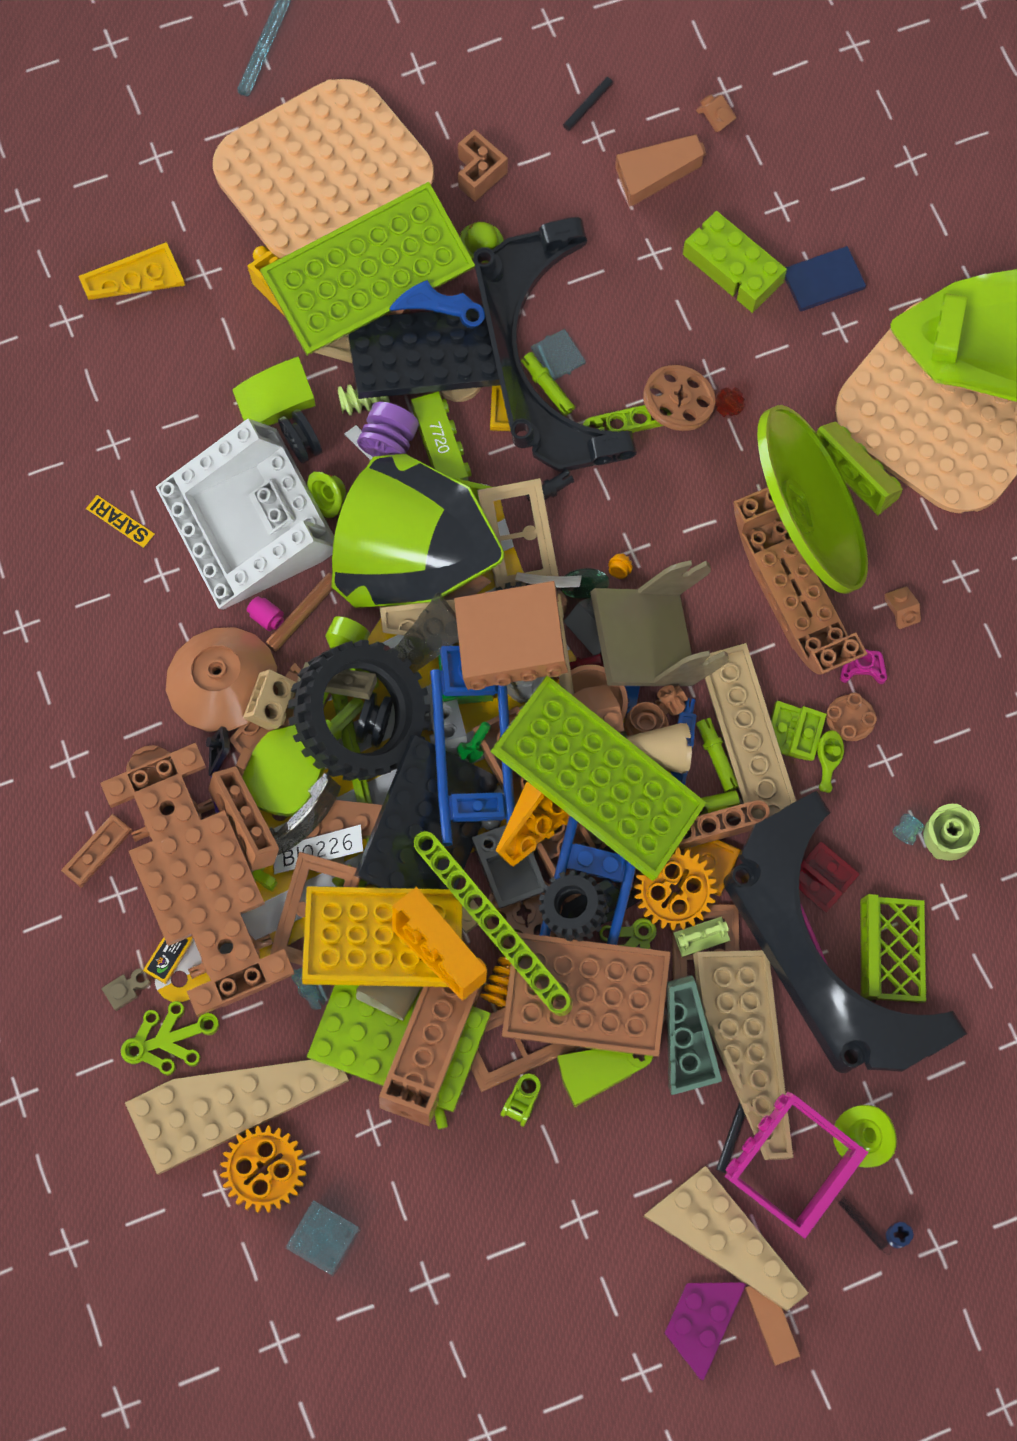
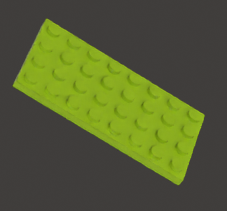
M427 182L261 268L260 272L308 356L391 312L390 306L413 286L428 280L432 288L435 289L473 269L475 264L430 182Z
M549 676L542 680L490 751L652 881L658 877L706 805L703 799Z

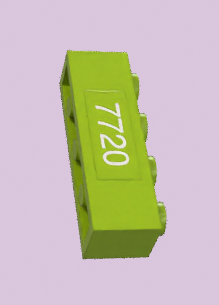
M439 391L411 399L412 411L418 419V429L431 467L449 477L468 481V477L471 476L468 462L463 463L461 455H464L463 447L460 441L456 442L454 434H457L454 421L449 420L446 413H449V407L446 399H441Z

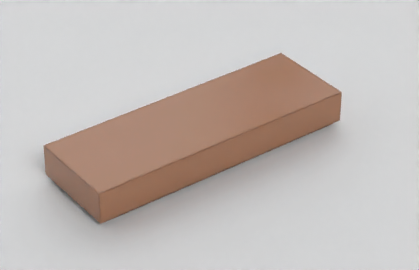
M112 813L61 871L82 888L131 834L132 829Z
M751 1286L745 1287L774 1366L800 1357L782 1308Z

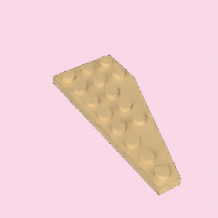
M763 950L696 952L693 954L696 984L706 1023L755 1136L759 1131L758 1125L766 1115L770 1116L775 1109L774 1103L781 1094H786L770 962ZM788 1111L760 1148L765 1160L793 1158Z
M306 1060L172 1079L125 1102L155 1171L160 1175L235 1138L237 1134L245 1133L246 1129L251 1130L349 1080L343 1071L314 1060Z

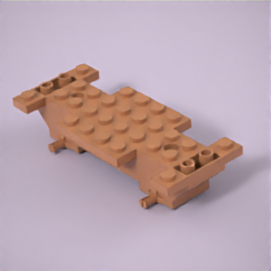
M193 743L103 781L100 784L111 808L134 798L139 807L145 827L131 832L135 842L148 836L152 841L130 850L129 854L167 945L170 946L193 936L202 964L188 969L190 976L193 979L207 973L211 980L187 991L197 1017L219 1007H225L266 989L274 983L295 975L284 949L260 959L259 950L273 944L271 937L268 934L254 940L247 930L241 915L265 905L225 810L202 819V813L215 809L211 798L197 804L190 796L183 778L206 768L196 743ZM165 807H175L172 814H162V811ZM230 943L233 945L230 953H220V948L223 944Z

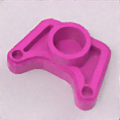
M866 650V656L842 666L840 680L847 683L854 675H871L877 683L884 684L887 680V674L882 653Z

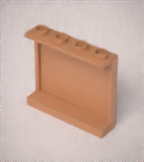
M554 581L454 598L462 675L467 690H482L487 686L493 685L506 686L511 682H529L540 677H558L561 674L568 673L558 608L559 598Z

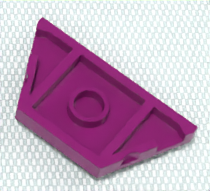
M743 1282L687 1283L664 1332L682 1358L702 1381H704L746 1284Z

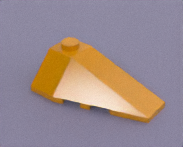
M527 782L495 851L510 866L514 867L533 852L538 843L545 838L549 839L555 835L554 831L561 825H567L570 815Z

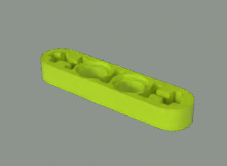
M645 405L590 417L583 424L588 427L594 425L595 428L604 430L603 422L606 421L607 431H632V433L663 426L655 419L651 421V415ZM660 408L664 409V412H668L667 416L672 415L669 409ZM636 414H643L647 420L645 423L638 424L634 421L633 417ZM614 419H619L624 425L620 429H614L611 427L610 422Z

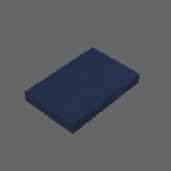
M848 246L785 267L787 269L785 281L800 312L865 290L866 284Z

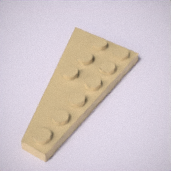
M706 1166L644 1215L646 1219L680 1239L687 1246L722 1269L727 1270L736 1276L737 1279L743 1283L745 1282L786 1311L808 1295L806 1289Z

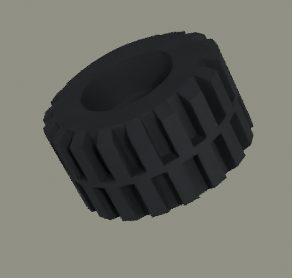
M570 871V875H566L565 872L559 873L560 878L556 880L555 877H552L550 879L552 884L550 886L545 884L543 887L545 894H540L539 900L542 905H539V911L542 913L541 917L551 931L561 939L563 937L567 941L576 939L578 942L584 941V936L590 939L594 936L592 934L593 931L599 932L602 929L600 926L601 922L606 923L607 917L605 913L609 912V907L606 904L608 902L607 897L595 879L589 878L586 873L580 872V874H577L576 871ZM574 894H582L587 897L588 904L586 910L579 917L567 919L561 916V905L567 897Z

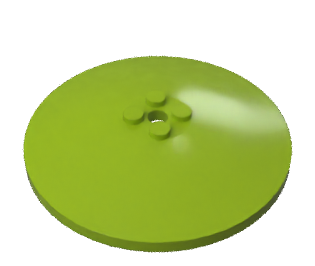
M777 405L766 410L761 415L758 423L759 455L768 489L789 536L810 568L826 585L844 594L858 590L864 585L867 578V548L855 504L841 472L822 440L797 412L783 405Z

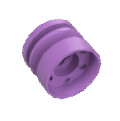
M376 402L366 419L368 424L363 426L357 443L364 452L372 457L406 454L410 447L408 441H412L419 426L418 419L406 409L395 404Z

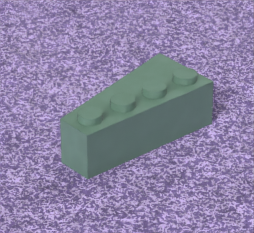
M690 975L667 982L668 1088L671 1095L722 1082L693 976Z

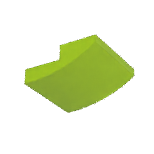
M776 701L770 720L781 754L813 761L827 714L805 706L798 708Z

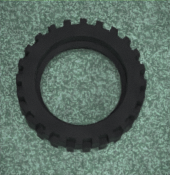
M360 640L355 643L352 641L346 642L311 659L308 662L309 666L301 669L297 675L301 680L294 683L291 688V692L296 693L294 699L288 702V708L294 709V716L288 718L289 725L296 726L298 734L293 735L295 742L301 741L305 749L301 751L305 757L312 756L315 759L313 765L317 769L328 768L327 775L332 777L342 775L343 780L359 779L361 781L390 773L398 768L411 735H416L425 740L421 733L429 729L430 724L429 721H425V714L431 712L430 704H425L424 696L428 695L426 687L423 689L420 687L418 680L422 676L419 671L413 673L409 668L412 662L408 658L403 660L398 658L399 651L395 648L386 651L384 650V643L375 642L369 645L368 640ZM347 669H363L369 673L376 674V677L383 683L393 698L395 723L392 735L383 747L374 752L355 753L345 748L332 735L325 720L323 699L327 684L336 674Z

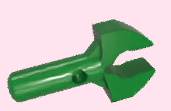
M482 722L469 743L459 744L457 754L461 760L467 758L470 763H473L481 758L484 750L480 744L491 728L488 722Z

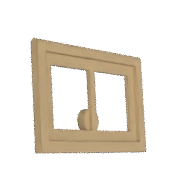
M541 479L477 490L480 506L500 544L504 540L519 537L533 540L537 536L543 569L526 572V574L558 576ZM529 494L535 527L526 526L522 532L500 536L493 501ZM504 559L499 565L492 568L496 588L501 586L504 589L505 583L509 582L511 586H515L516 582H521V586L526 585L525 582L515 580L517 574L507 576Z

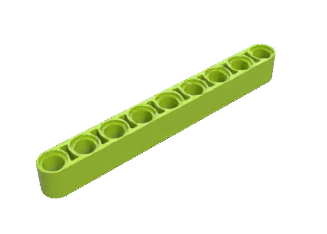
M431 832L419 833L414 839L416 851L545 1005L555 1015L565 1016L569 1014L572 1010L573 1002L568 993ZM425 840H433V847L430 850L423 851L421 849L422 843ZM449 859L450 864L448 868L438 870L437 865L439 861ZM457 879H466V885L463 889H454V882ZM474 898H482L483 903L480 908L475 910L470 908V903ZM491 917L499 918V925L495 929L487 928V921ZM507 937H514L516 939L515 946L511 949L503 947V942ZM527 956L531 957L533 960L531 967L528 969L520 968V960ZM542 976L548 977L550 981L548 987L538 989L536 986L537 980ZM563 996L567 1001L566 1006L559 1010L553 1007L555 998Z

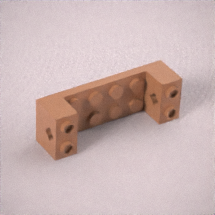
M484 984L463 1001L449 987L422 988L379 1095L380 1109L430 1126L439 1102V1091L471 1009L476 1007Z

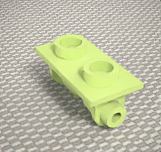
M722 917L673 933L682 957L730 941L727 933L729 931L726 921L723 922Z

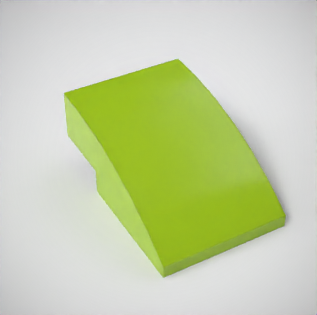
M299 356L270 367L232 389L243 420L251 419L268 426L278 423V419L283 416L287 419L293 418L292 412L296 409L302 411L315 406L314 396Z

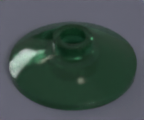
M585 568L574 570L565 576H582L580 587H564L561 590L570 597L590 598V592L593 589L608 588L609 577L597 569Z

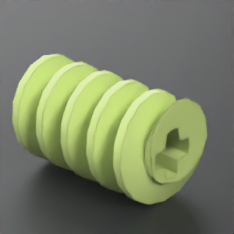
M350 384L347 385L346 392H344L341 386L338 387L342 413L346 410L349 416L352 415L353 408H356L360 414L362 413V406H365L368 412H370L372 404L376 402L390 403L389 396L358 399L357 390H354Z

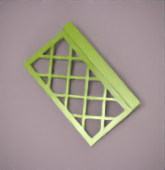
M873 894L866 895L860 899L861 996L869 1001L926 1002L924 900L885 898ZM880 904L889 905L896 913L887 920L881 914ZM907 906L917 907V918L913 922L902 912ZM897 916L908 925L901 933L890 924ZM885 927L896 937L889 945L881 939V931ZM910 929L917 935V943L913 947L902 937ZM898 940L908 950L901 959L890 949ZM886 952L896 962L889 971L881 964V957ZM910 954L918 961V968L913 973L903 963ZM898 966L909 976L901 985L891 975ZM886 977L896 987L891 994L881 993V982ZM911 979L918 986V996L910 995L903 988Z

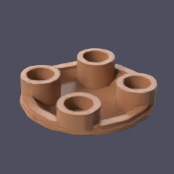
M850 693L849 695L836 698L830 704L826 713L829 729L838 732L842 739L846 741H858L866 738L873 731L877 721L872 705L858 693Z

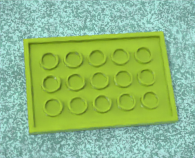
M335 985L307 1058L383 1086L421 990L402 1021L357 1000L356 990L359 985ZM472 1007L439 1091L437 1107L454 1113L491 1013Z

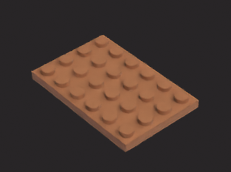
M516 932L572 999L573 1007L569 1014L565 1016L555 1015L511 964L502 1037L659 1057L670 952L589 941H567L565 938ZM529 956L520 960V968H530L533 963L532 958ZM546 976L540 977L536 983L537 988H547L550 983L549 978ZM563 996L555 998L553 1007L558 1010L564 1008L567 1003L566 998Z

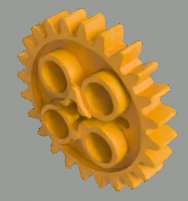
M677 847L655 880H650L644 874H635L641 880L640 883L633 884L634 888L640 890V892L634 895V898L642 899L637 907L639 909L647 908L643 915L648 917L652 914V924L661 920V928L664 929L666 924L670 923L671 930H675L676 924L679 923L680 927L685 930V922L688 921L692 926H695V917L703 921L704 918L701 912L706 911L710 913L711 910L706 905L707 903H715V900L709 896L710 894L717 893V890L710 887V885L717 881L715 878L708 877L713 872V869H704L707 864L705 859L699 863L697 862L699 859L698 853L690 857V849L686 848L684 853L681 854L680 848ZM670 864H675L678 867V872L673 877H667L665 874V869ZM688 869V874L682 879V881H680L678 885L681 889L680 892H673L668 901V904L666 905V907L663 908L661 906L662 903L668 898V896L672 892V890L669 888L670 885H676L679 882L684 870ZM696 878L699 880V887L695 891L687 890L686 884L689 879ZM653 887H663L664 893L660 898H653L651 896ZM676 900H683L685 902L683 911L674 912L672 910V905Z
M256 1126V1134H252L249 1129H246L247 1137L242 1138L237 1134L236 1137L239 1143L236 1145L229 1142L232 1152L223 1153L229 1159L228 1162L220 1163L223 1168L227 1169L226 1172L220 1174V1177L229 1180L223 1184V1187L225 1189L232 1188L228 1196L232 1198L238 1195L236 1204L239 1206L245 1201V1209L247 1211L255 1205L257 1213H260L262 1206H265L267 1212L271 1213V1207L274 1204L281 1210V1201L284 1200L290 1204L288 1196L290 1194L294 1196L299 1195L294 1189L295 1186H304L298 1180L299 1177L307 1175L305 1171L300 1170V1167L307 1164L306 1161L298 1159L304 1152L303 1150L295 1151L294 1149L299 1143L293 1141L289 1144L291 1135L288 1133L282 1138V1130L280 1128L274 1134L270 1126H267L265 1133H262L259 1126ZM264 1144L273 1146V1152L268 1157H262L259 1154L260 1147ZM278 1154H283L281 1159L268 1166V1174L260 1173L248 1185L244 1184L247 1179L260 1171L258 1167L260 1164L267 1166ZM243 1161H250L252 1164V1168L247 1174H241L238 1171V1166ZM280 1165H287L289 1167V1173L284 1178H278L275 1175V1170ZM260 1181L268 1184V1189L263 1195H257L254 1192L255 1185Z

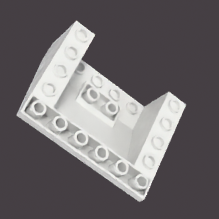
M247 419L156 486L219 609L224 610L323 562L332 555L334 535L276 428Z

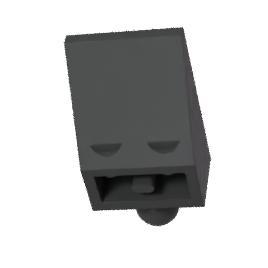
M502 820L481 821L482 826L488 832L472 837L473 848L499 909L544 893L543 887L545 882L533 852L514 867L510 866L495 851L507 825L500 827ZM493 843L492 848L484 847L487 844Z

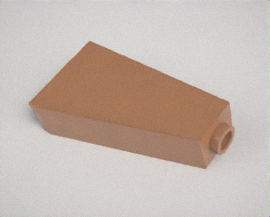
M697 134L616 155L615 167L629 207L634 206L702 166L703 156H706L703 142H699Z

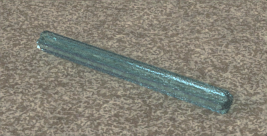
M291 0L275 1L237 90L240 95L245 97L250 95Z

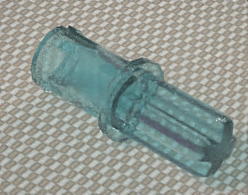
M303 968L294 969L295 975L291 979L298 987L299 995L307 1000L312 1009L318 1010L322 1008L318 999L323 1005L326 1000L317 989L318 985L302 984Z

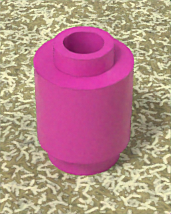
M257 596L247 607L250 618L267 631L277 630L284 622V612L266 598Z

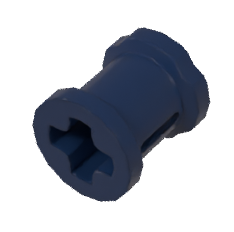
M904 1222L895 1223L886 1231V1241L893 1248L900 1249L905 1247L913 1239L912 1228ZM898 1229L900 1233L905 1234V1238L901 1239V1242L899 1238L894 1237V1233Z

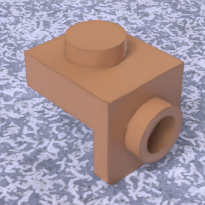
M711 94L705 97L700 102L701 106L696 109L698 114H705L715 132L722 130L736 119L735 114L722 94L714 97Z
M907 586L885 594V602L895 615L898 629L921 621L920 603Z

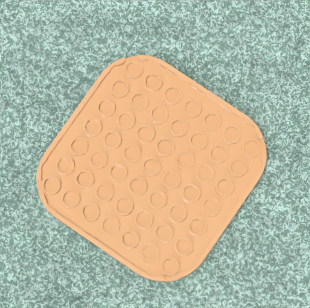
M349 79L327 80L238 128L222 140L213 157V170L219 186L266 247L279 258L304 247L427 182H430L432 185L434 180V170L430 156L379 94L370 86Z
M916 303V304L910 306L907 310H909L910 308L914 307V306L917 305L918 303ZM891 328L853 372L839 392L835 407L838 424L846 427L851 437L857 443H861L867 449L868 454L874 460H878L885 470L941 509L954 513L981 511L996 502L1017 476V402L963 387L936 383L894 336Z

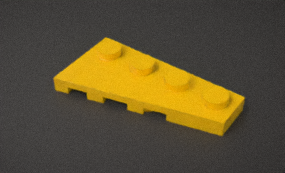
M167 242L79 276L88 300L185 286Z

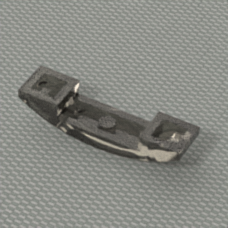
M325 773L308 790L312 797L278 831L272 827L269 829L279 847L277 856L304 840L330 811L341 786L328 774Z

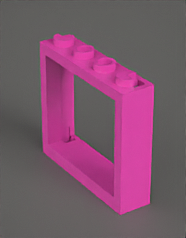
M787 1091L785 1095L781 1094L774 1103L775 1109L770 1116L766 1115L758 1125L759 1131L756 1135L749 1137L743 1144V1152L739 1158H734L726 1168L727 1174L724 1177L800 1236L806 1238L868 1152L801 1099ZM792 1105L848 1148V1151L796 1221L739 1178Z

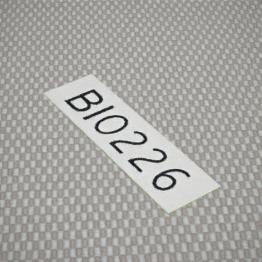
M361 825L278 846L279 850L274 863V874L295 869L299 852L327 860L362 852Z

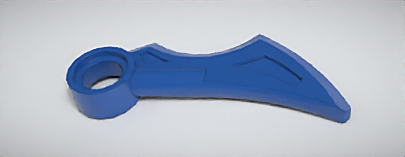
M428 280L404 292L389 308L390 311L425 309L460 317L461 323L468 328L479 326L485 318L483 307L480 304L474 303L464 293L454 296L440 294L432 288ZM468 309H475L478 312L479 318L477 321L471 322L466 318V311Z

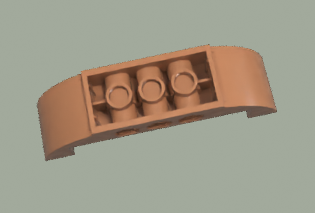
M768 487L734 501L736 523L750 563L749 565L790 646L796 651L805 665L816 674L822 675L866 656L867 652L857 633L848 636L818 576L810 568L793 543L778 514Z

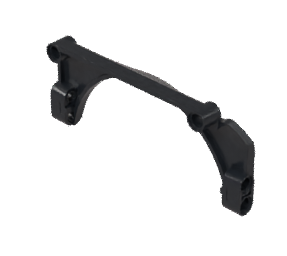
M579 217L545 223L537 232L509 237L494 249L482 247L477 249L473 255L512 441L519 448L532 447L535 459L558 472H563L565 469L571 471L594 465L623 461L633 458L637 454L632 431L617 432L591 428L566 418L550 407L528 381L518 355L517 332L519 320L532 289L552 266L587 244L583 220ZM483 261H490L487 264H480ZM520 431L528 432L524 436L517 435V433Z
M815 791L752 827L745 845L738 856L744 863L738 865L725 876L724 887L833 1068L839 1073H847L865 1063L868 1070L902 1072L967 1035V1032L954 1011L934 1015L905 1014L889 1010L865 999L840 980L817 951L805 925L799 896L800 868L805 849L816 828L831 813L818 791ZM735 876L741 879L742 884L736 880ZM844 1054L849 1057L850 1063L845 1060Z

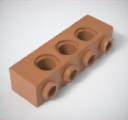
M237 767L214 772L208 790L219 811L225 810L250 871L274 865L279 847Z

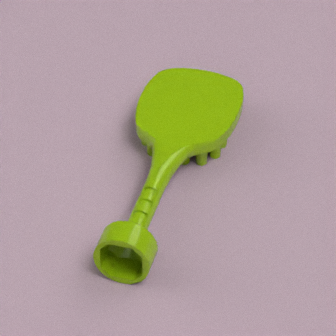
M336 616L333 618L325 637L330 649L346 642L352 641L355 643L360 640H368L370 632L354 620ZM327 692L324 693L323 706L329 694ZM295 725L268 732L253 750L242 775L258 809L285 817L304 815V809L311 803V799L325 770V767L317 769L313 765L315 759L312 756L305 757L301 751L305 749L301 741L295 742L293 735L298 734Z

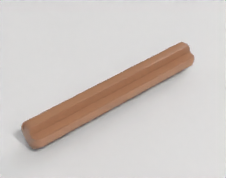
M327 573L268 638L266 643L269 648L277 651L332 591L331 573Z

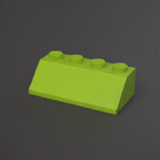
M835 421L818 428L816 434L834 459L845 483L877 516L899 499L903 490L900 482L895 477H890L884 471L883 465L878 460H874L868 454L867 449L851 437L846 427L840 426Z

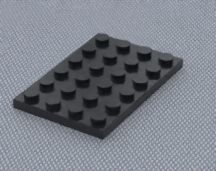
M468 309L466 311V318L471 322H475L478 320L479 314L475 309ZM436 311L386 315L347 334L358 399L500 386L486 316L479 326L468 328L461 323L460 317Z
M411 735L354 876L378 888L414 889L417 887L418 889H448L414 847V839L421 832H431L441 844L442 834L435 745L416 735ZM446 751L448 796H451V794L495 792L498 784L495 775ZM451 820L453 844L444 847L463 870L473 848L472 837L478 835L482 825L481 821L452 822ZM425 840L422 843L421 849L423 851L430 850L433 847V840ZM449 859L440 860L437 865L438 870L447 869L450 864ZM460 878L454 882V889L457 888Z

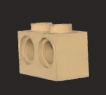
M272 670L260 672L243 718L267 730L279 728L286 719L285 711L288 702L294 697V692H291V688L296 682ZM274 684L278 688V695L273 691ZM265 707L270 711L269 718L265 715Z

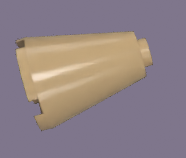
M679 723L625 737L666 771L680 774L689 771L692 746H688L686 739L691 738L687 723Z

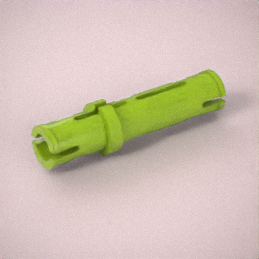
M533 352L526 354L521 359V363L533 376L532 380L542 387L563 416L572 413L576 406L549 374L550 370L547 367H543Z
M707 718L706 721L703 719L697 722L696 726L704 741L703 748L710 755L724 792L737 789V780L721 745L723 741L721 737L718 738L711 718Z

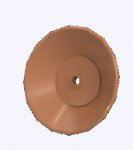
M236 627L213 628L193 636L176 652L167 670L166 693L173 711L188 725L207 732H216L221 726L226 727L227 731H231L251 723L244 719L243 716L258 675L266 670H272L277 673V665L270 648L255 634ZM216 670H222L220 674H214ZM274 684V685H273V691L275 692V690H276V685Z

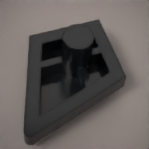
M222 726L212 737H208L206 740V746L209 747V776L220 770L231 750L227 728Z

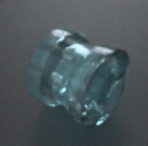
M903 814L900 818L901 823L896 825L892 832L901 841L913 845L917 840L916 835L921 833L925 827L917 818L909 814Z

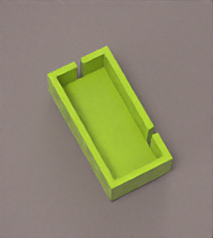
M717 210L702 224V228H698L684 243L683 255L732 297L737 293L738 283L741 285L737 301L752 313L784 283L787 269Z

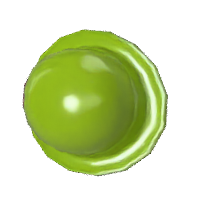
M476 222L468 225L460 235V239L471 259H473L477 249L486 247L492 250L503 242V236L500 231L492 224L486 222Z
M323 472L311 473L307 481L308 490L323 516L326 518L335 517L338 515L346 498L344 483L335 475H327Z

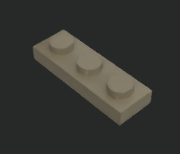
M305 662L303 669L309 666L308 662ZM347 669L336 674L328 682L325 692L369 700L377 683V677L373 673Z

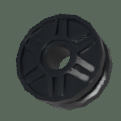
M296 409L292 412L293 424L285 416L278 419V423L291 450L303 464L309 461L306 449L309 448L315 456L323 452L310 423L299 409Z
M372 692L369 700H365L357 726V743L363 744L368 734H371L372 747H380L391 714L392 697L385 696L380 706L377 705V693Z

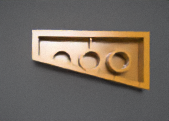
M417 887L392 905V930L462 1001L486 982L487 967L485 963L472 953Z

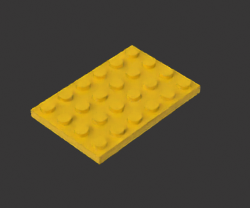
M307 886L302 984L448 987L392 930V905L413 889ZM419 889L462 940V904L449 889Z

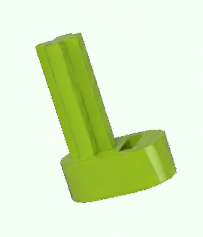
M354 697L331 721L326 719L328 728L337 741L343 736L341 731L362 711L364 703L360 698Z

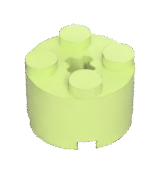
M946 804L939 807L925 824L923 832L924 842L935 858L949 861L957 860L964 857L975 845L980 833V826L975 814L970 810L968 811L958 804ZM949 829L950 832H955V836H952V834L948 833L947 830Z

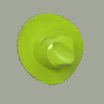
M860 1105L848 1109L837 1119L834 1126L868 1152L859 1167H876L892 1158L897 1145L896 1132L890 1117L883 1110L872 1105ZM833 1137L834 1145L840 1156L843 1157L848 1148Z

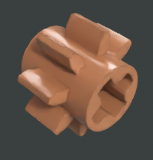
M666 685L659 690L657 694L659 699L655 703L665 715L669 713L675 716L685 709L684 701L688 700V697L679 685L675 688L673 685Z

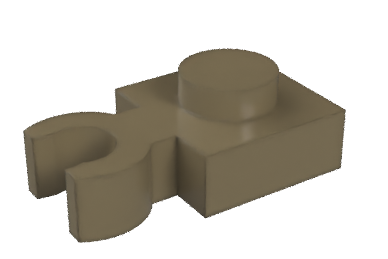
M142 968L136 969L128 980L124 975H121L101 988L115 1011L138 998L135 990L146 989L151 985L148 979L143 983L137 981L138 977L144 973Z

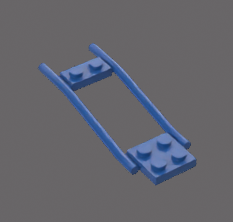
M441 646L442 671L439 669L430 671L438 800L443 846L453 844L451 820L452 822L507 819L508 824L515 808L513 770L504 762H502L504 794L470 793L451 794V796H448L442 695L481 696L498 694L500 737L510 725L507 685L487 686L482 690H467L462 675L459 646Z
M569 816L554 877L556 880L559 879V873H566V869L622 883L607 944L617 945L636 868L619 854L573 844L578 821ZM543 920L539 935L550 937L551 929Z

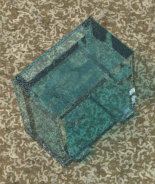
M313 1200L285 1248L334 1277L361 1230L358 1226Z

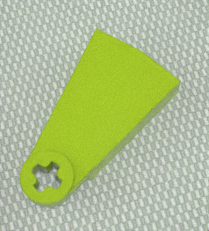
M593 1049L558 1055L557 1061L564 1087L575 1108L647 1067L651 1063L653 1056H644V1061L640 1062L639 1058H633L634 1054Z

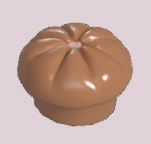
M650 702L638 703L628 712L624 719V730L627 736L669 726L665 713L659 706Z

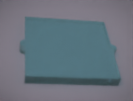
M565 329L552 336L547 335L544 340L531 346V350L543 367H547L550 370L549 374L554 380L565 374L570 375L571 371L586 364V361Z

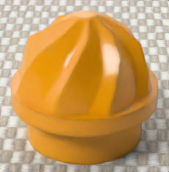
M623 553L616 554L608 563L609 573L618 579L626 578L633 569L629 556Z

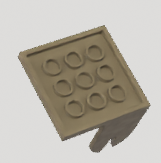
M691 560L672 565L661 571L639 589L595 588L590 592L608 686H693L729 662L728 653L725 651L708 658L710 651L693 655L691 653L680 595L711 572L710 564L707 561L691 568L689 571L688 569L692 566Z

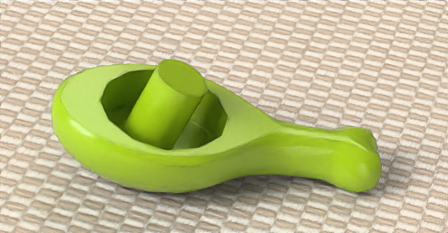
M834 730L823 734L817 747L818 758L822 766V781L819 785V790L826 793L832 791V773L840 764L844 755L842 737Z

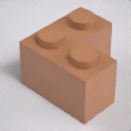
M475 129L458 143V158L467 165L458 173V187L476 202L508 173V158Z

